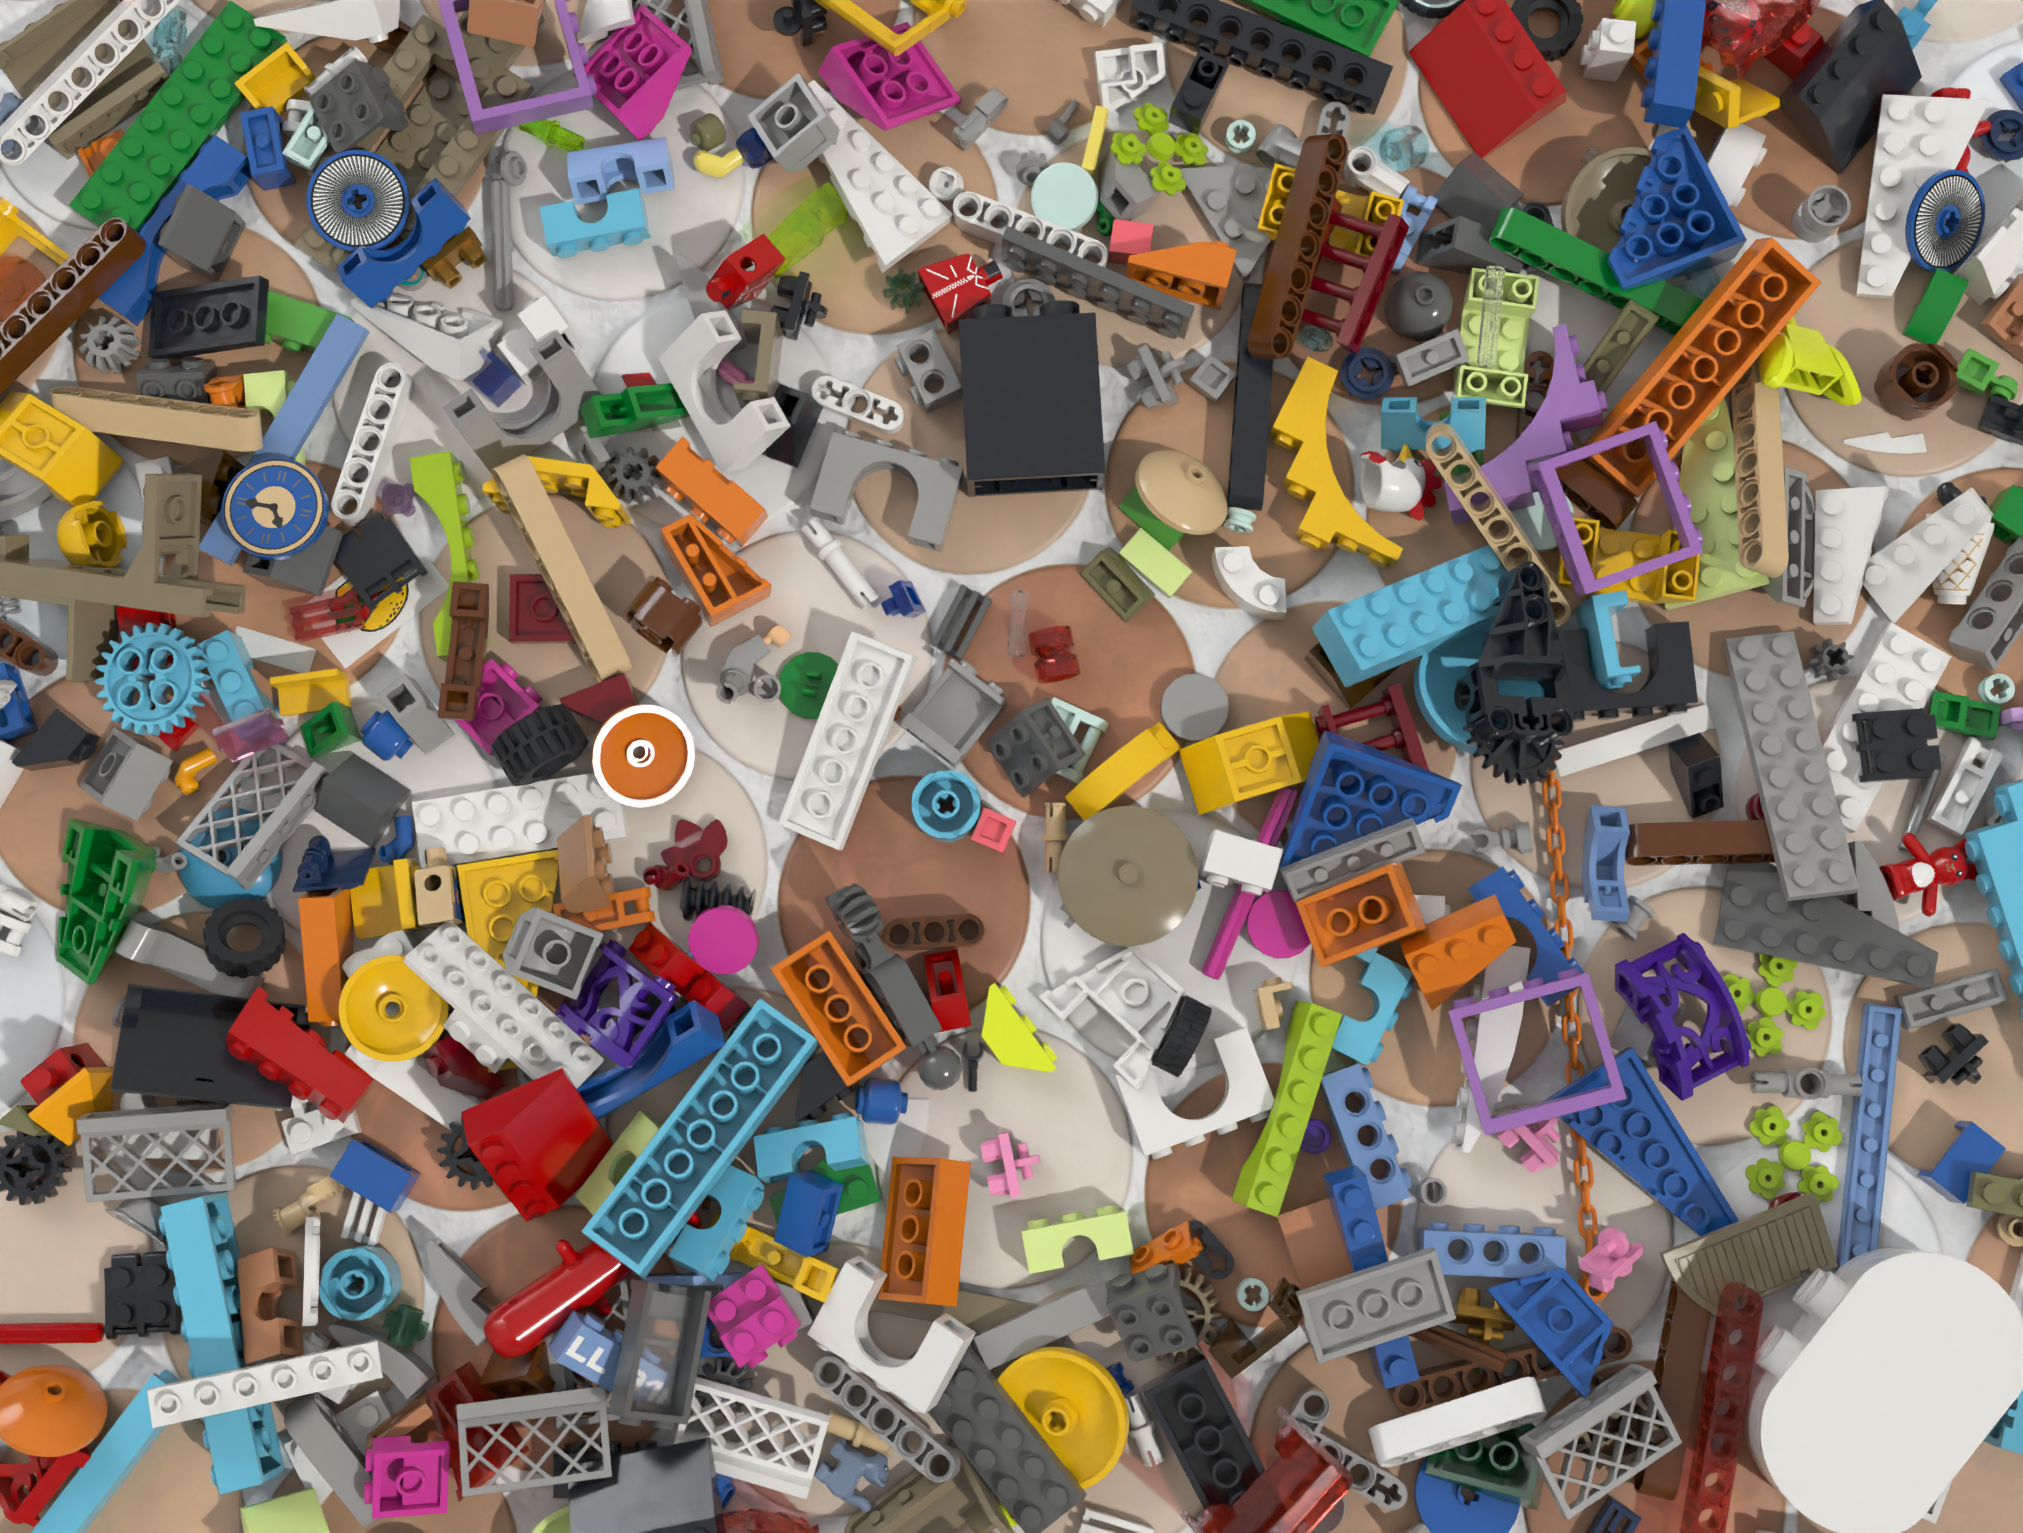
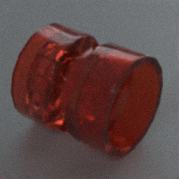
M1071 626L1045 628L1028 635L1031 655L1038 658L1034 663L1037 683H1053L1080 675L1077 655L1070 651L1074 647Z

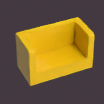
M286 42L234 84L255 109L273 106L277 113L280 114L286 110L288 99H300L306 94L303 88L316 78L308 66Z

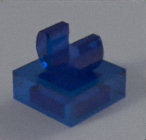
M899 580L888 586L893 597L881 603L886 616L890 614L896 616L901 613L903 617L915 618L926 612L912 581Z

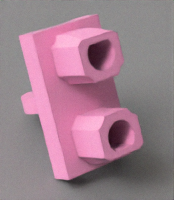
M1557 1117L1536 1122V1127L1533 1124H1528L1497 1133L1498 1139L1509 1149L1521 1139L1530 1146L1520 1156V1161L1531 1173L1538 1171L1546 1165L1552 1168L1559 1162L1557 1157L1560 1152L1545 1137L1546 1135L1553 1143L1561 1138L1553 1128L1559 1121Z
M999 1133L998 1138L990 1139L980 1144L984 1163L1003 1159L1005 1168L1004 1173L987 1176L990 1195L1010 1194V1198L1021 1196L1016 1167H1021L1023 1180L1034 1178L1031 1164L1041 1162L1040 1156H1029L1027 1143L1016 1145L1019 1158L1014 1159L1009 1133Z
M1611 1227L1605 1228L1598 1235V1245L1580 1259L1579 1269L1590 1273L1589 1285L1603 1292H1609L1614 1288L1617 1277H1626L1632 1272V1264L1644 1254L1643 1244L1628 1243L1627 1236L1623 1231Z

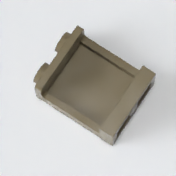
M742 309L741 324L748 343L759 344L754 383L734 382L733 390L741 408H744L750 401L774 397L777 390L783 332L776 312Z

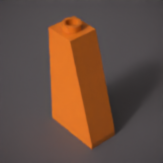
M331 888L324 889L318 893H305L298 898L308 1021L321 1022V1026L340 1025L338 1013L339 999L342 989L348 980L342 965L353 954V914L350 889Z

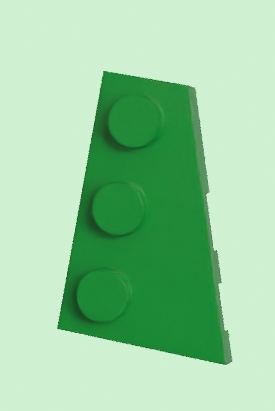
M825 1158L810 1169L844 1185L836 1215L881 1201L870 1161L868 1165L834 1171L827 1165ZM786 1187L769 1198L777 1225Z

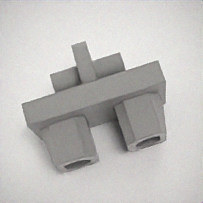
M1147 344L1138 348L1140 355L1132 359L1126 366L1136 382L1150 375L1154 385L1140 392L1146 408L1153 409L1164 404L1172 407L1180 403L1168 377H1171L1175 386L1183 383L1180 372L1187 366L1183 358L1173 360L1170 351L1161 355L1165 364L1163 366L1154 348L1150 349Z

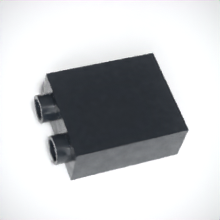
M1059 300L1042 304L1039 307L1040 315L1013 317L1010 306L987 304L974 308L972 310V319L959 320L968 497L1103 490L1105 458L1095 312L1080 313V305L1077 302Z

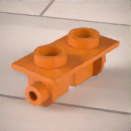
M1185 1221L1177 1227L1169 1229L1161 1236L1134 1250V1254L1129 1255L1131 1274L1148 1270L1157 1264H1171L1169 1262L1171 1259L1179 1266L1199 1256V1251L1203 1247L1197 1237L1191 1239L1189 1222Z

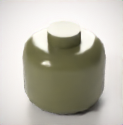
M707 113L691 122L689 137L694 146H698L701 150L710 151L725 142L726 130L721 120L715 114Z

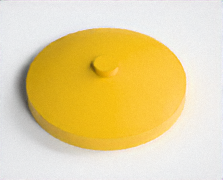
M1064 1347L1035 1349L1018 1357L1003 1371L997 1379L1082 1489L1089 1488L1106 1477L1120 1459L1129 1434L1127 1404L1119 1385L1112 1375L1095 1359L1079 1351Z

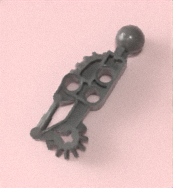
M854 883L826 896V903L832 911L835 921H841L838 927L847 938H852L857 947L854 950V954L862 967L858 974L904 1044L908 1047H917L921 1055L918 1065L920 1079L927 1087L933 1090L943 1091L951 1088L960 1078L962 1070L960 1058L952 1049L946 1046H939L934 1034L942 1030V1027L910 968L899 954H892L885 949L877 934L884 929V923L881 920L882 915L879 913L871 895L867 894L865 888Z

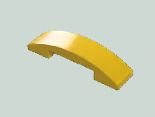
M715 1214L710 1228L718 1222L721 1214ZM747 1225L745 1235L740 1242H735L729 1253L730 1260H737L754 1269L763 1263L772 1277L793 1286V1289L823 1303L826 1302L839 1268L815 1255L803 1256L775 1242V1236Z

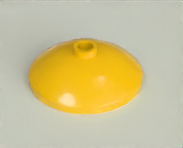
M404 955L381 956L360 966L345 983L339 999V1021L346 1038L358 1051L380 1061H404L422 1054L440 1037L444 1029L443 1025L448 1017V1002L403 962ZM389 1002H394L399 1007L398 1013L394 1016L388 1015L385 1011V1007Z

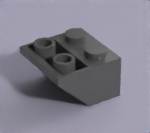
M187 184L183 193H180L175 200L174 212L169 222L164 224L160 231L158 245L182 268L218 282L246 226V222L234 210L194 186Z
M326 526L315 543L312 542L303 551L292 555L291 558L286 560H263L248 554L242 572L267 586L322 596L343 532Z

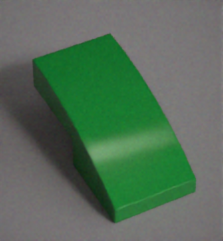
M1940 268L1934 270L1920 302L1912 310L1902 335L1921 344H1937L1950 322L1969 281Z
M1933 691L1929 715L1935 714L1937 729L1993 741L1997 737L2001 705L1969 700L1967 696Z

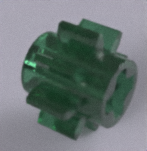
M899 268L898 274L893 278L886 276V283L890 288L883 290L884 298H892L890 303L892 310L898 306L904 308L906 313H909V307L914 303L919 306L922 304L921 298L917 293L925 291L924 283L915 284L917 280V273L915 271L909 275L903 273V270ZM908 287L910 290L909 293L903 291L901 294H898V289L905 290Z
M399 1304L397 1311L391 1310L387 1312L381 1329L389 1331L387 1341L403 1347H412L415 1340H424L430 1324L429 1322L422 1321L425 1312L417 1307L406 1304Z

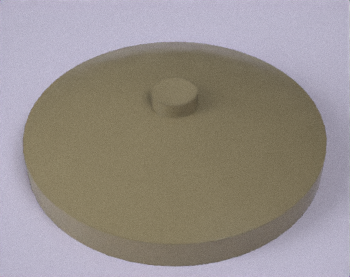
M1622 147L1605 152L1585 164L1573 177L1565 192L1561 208L1562 231L1610 254L1612 248L1617 247L1621 237L1619 230L1628 207L1633 206L1637 196L1635 192L1636 186L1644 167H1648L1653 153L1646 148Z
M1113 807L1098 812L1086 819L1069 837L1059 862V892L1070 917L1090 936L1116 946L1144 945L1170 933L1189 912L1198 886L1197 861L1186 836L1165 816L1142 807Z

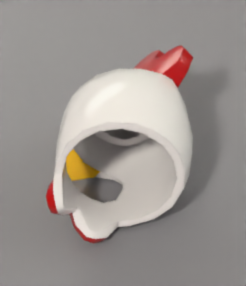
M1406 444L1403 445L1399 457L1392 464L1378 452L1368 451L1361 453L1360 458L1365 462L1361 479V493L1367 507L1381 512L1407 511L1409 517L1419 521L1424 517V508H1432L1436 504V497L1432 494V491L1439 489L1442 481L1441 478L1433 475L1437 467L1431 459L1417 461L1413 458L1410 448Z

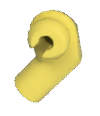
M737 148L723 157L711 154L705 150L696 152L693 157V162L699 172L716 178L724 177L745 162Z

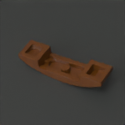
M453 581L449 612L452 624L445 683H441L438 718L474 721L486 660L489 624V585Z

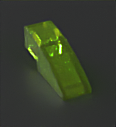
M829 182L825 183L802 202L767 237L786 258L785 262L773 276L775 279L822 245L824 236L847 220L849 212L837 190Z

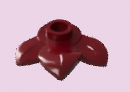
M680 819L675 829L676 846L661 852L664 863L667 867L671 868L677 861H683L689 866V875L694 880L704 879V882L712 881L721 871L720 856L727 848L728 843L726 830L718 819L712 821L704 831L698 825ZM703 859H708L710 861V868L705 872L700 871L698 867L699 862Z

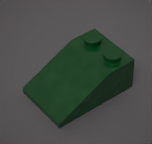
M1522 1425L1429 1455L1425 1474L1504 1502L1538 1510L1544 1479L1531 1454L1524 1451L1518 1439L1536 1426Z

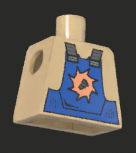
M440 847L425 850L426 868L415 870L414 873L418 924L436 930L445 921L453 922L457 926L466 925L457 868L448 865L446 848Z

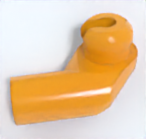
M210 747L195 753L181 762L175 775L174 783L176 787L180 788L182 794L189 795L195 792L199 787L198 782L195 780L198 771L217 762V758Z

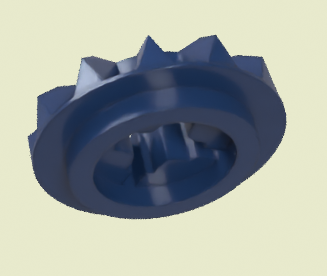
M2014 110L1994 112L1986 119L1991 123L1990 131L1979 135V138L1983 141L1982 150H1988L1992 154V159L1999 158L2004 160L2005 163L2012 160H2020L2023 157V114ZM2002 132L2004 134L2016 132L2009 142L2007 140H1997Z
M1371 347L1359 348L1357 354L1352 352L1348 354L1340 369L1341 385L1347 389L1350 396L1360 398L1362 401L1369 399L1377 400L1388 392L1394 380V367L1389 357L1382 351ZM1362 365L1367 371H1377L1371 378V385L1366 379H1356L1362 372Z

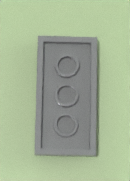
M1433 1247L1295 1292L1318 1364L1456 1319L1437 1252Z

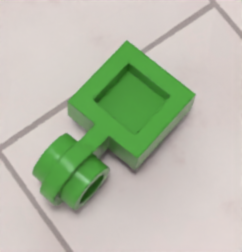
M1971 348L1965 351L1957 365L1958 385L1978 396L1988 386L1990 391L1989 397L1994 395L2008 401L2013 400L2018 393V383L2015 379L2006 375L1999 377L1994 375L2000 365L1999 363Z

